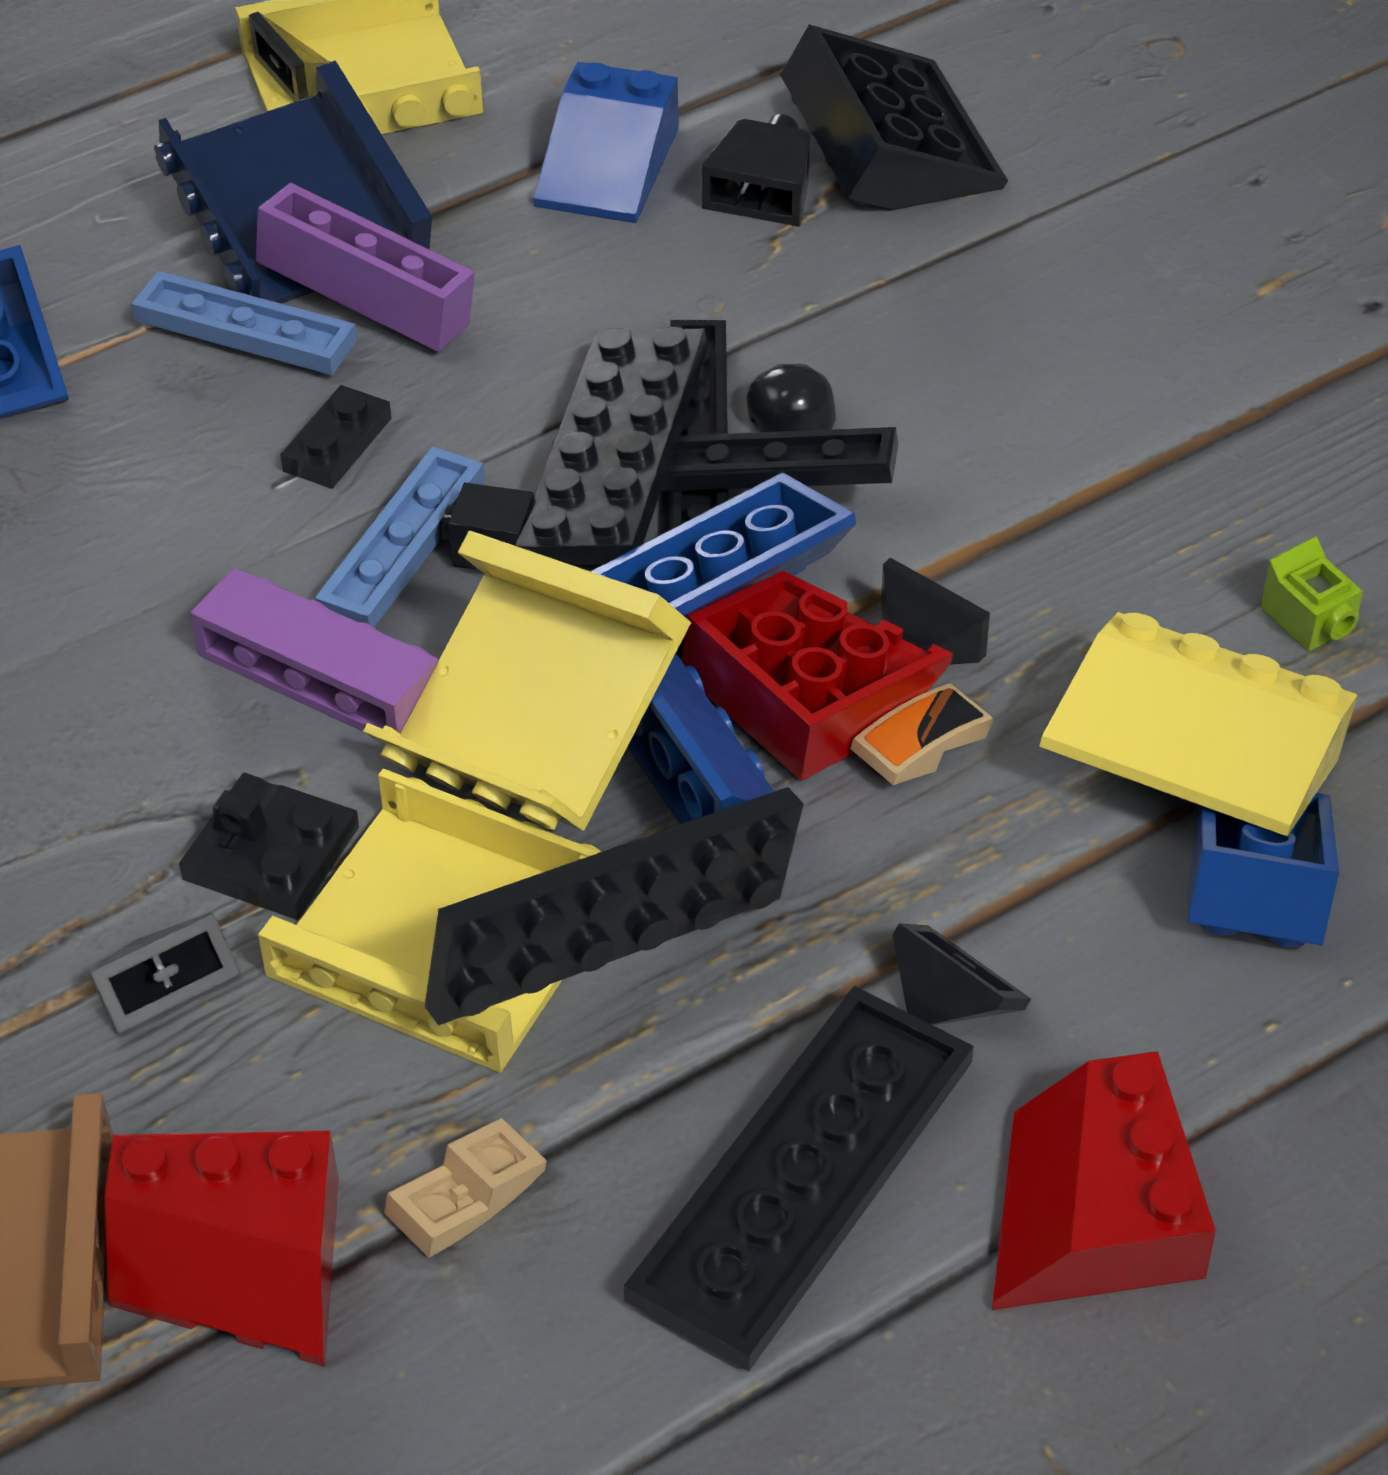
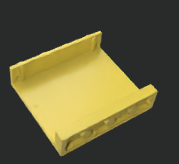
M270 0L235 7L241 50L266 112L294 101L254 56L249 14L257 11L328 61L336 60L381 134L483 113L480 69L478 66L465 68L439 14L438 0Z
M469 531L457 553L484 573L472 599L401 733L386 725L381 729L369 723L366 724L363 732L384 746L380 754L382 758L406 771L414 773L418 764L428 768L425 774L434 781L460 792L464 783L474 786L471 792L474 796L498 809L506 811L510 803L513 802L522 806L519 811L522 816L542 827L555 830L560 821L584 831L691 622L658 594Z
M382 769L378 774L383 809L297 925L272 915L259 932L258 938L265 975L501 1073L562 980L549 984L539 992L522 994L490 1006L477 1015H466L438 1026L424 1007L438 909L602 851L592 845L579 844L545 831L533 822L519 821L490 810L478 801L472 799L464 800L430 787L420 779L407 778Z

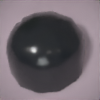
M778 364L758 375L748 388L746 399L749 419L751 422H757L760 432L831 430L836 420L835 403L830 383L823 374L806 364Z

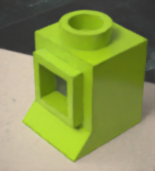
M1317 536L1269 560L1261 609L1310 652L1331 640L1336 641L1344 638L1356 627L1359 620V608L1363 590L1326 558Z

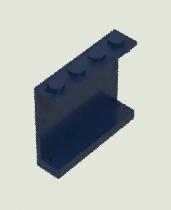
M336 60L316 67V95L181 141V135L178 130L174 131L167 118L158 120L160 143L154 146L157 163L165 176L172 174L177 183L178 197L185 213L188 216L195 214L201 224L200 233L204 245L211 256L219 255L224 264L223 269L226 282L232 291L281 304L315 292L256 262L258 207L289 183H293L430 250L432 215Z

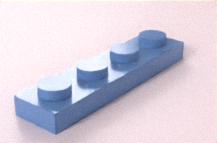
M157 271L131 303L134 321L329 375L334 374L357 342L355 323L162 271Z
M432 446L314 598L315 601L322 603L329 610L356 622L367 623L375 627L441 540L445 510L448 505H456L464 482L482 485L485 481L484 463Z

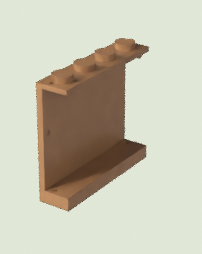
M102 1093L73 1095L72 1127L70 1129L0 1134V1389L101 1381L107 1264L105 1190L113 1137Z

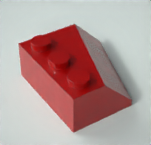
M781 571L688 615L687 619L691 624L685 634L681 661L685 667L691 665L696 669L703 683L705 694L712 701L721 706L735 722L802 781L854 754L855 752L850 747L857 735L901 704L928 692L951 664L953 653L935 644L926 651L902 639L904 629L884 619L875 626L847 612V601L790 573Z
M1158 1051L1087 1061L1014 1111L992 1310L1206 1279L1216 1229Z
M331 1131L113 1135L105 1190L107 1291L110 1307L188 1329H193L198 1324L235 1334L238 1343L263 1349L266 1343L299 1352L300 1360L325 1367L339 1183Z

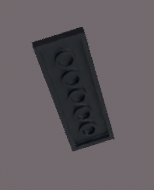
M666 327L661 330L635 331L615 328L608 331L595 332L515 546L570 565L606 564L643 545L676 446V439L680 434L708 349L704 328L682 329L680 327Z
M789 787L439 908L424 1007L438 1026L466 1015H477L495 1004L525 993L539 992L549 984L584 971L592 972L598 970L611 961L641 950H652L665 941L698 929L705 930L711 928L719 921L751 909L767 907L781 897L804 805L803 802Z
M853 986L624 1284V1301L749 1372L971 1065L974 1046Z

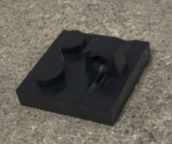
M243 772L230 791L224 790L213 806V816L179 862L182 880L298 920L358 830L357 810L283 785L272 784L262 778Z

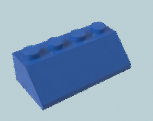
M782 472L591 572L658 594L687 618L688 615L776 573L785 571L795 575L802 572L807 565L828 555L856 525L855 513Z
M675 653L627 748L678 823L683 824L772 793L774 790L765 779L762 764L756 753L751 748L744 750L734 736L733 726L726 711L721 706L714 708L705 695L703 683L696 669L691 665L685 667Z

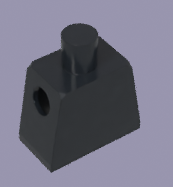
M785 114L772 116L768 123L749 119L736 121L702 164V209L800 227L810 173V133L804 129H799L796 121Z

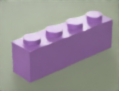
M289 183L258 207L256 262L437 352L442 350L470 325L474 271L293 183Z
M236 567L190 612L198 656L361 731L369 723L381 729L386 725L401 733L438 663L437 657L430 655L421 647L405 644L379 632L367 623L356 622L329 610L318 601L307 600L278 587L269 579L258 578Z

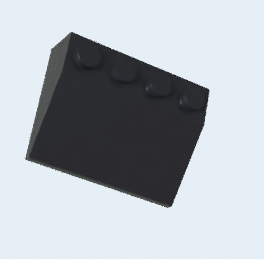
M811 24L808 25L780 76L791 94L793 103L799 108L804 117L809 132L815 137L825 155L826 163L832 168L841 184L843 194L850 201L864 207L872 204L888 209H897L1002 190L1005 187L1008 179L935 60Z

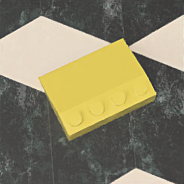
M1117 612L1097 634L1046 727L1039 747L1288 836L1338 762L1358 694L1343 690L1338 682L1325 676H1303L1282 669L1275 660L1260 654L1242 655L1221 648L1218 642L1209 636L1198 633L1181 634L1160 627L1159 623L1148 615Z

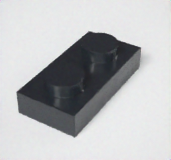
M340 385L280 454L283 472L333 489L392 419L390 401Z

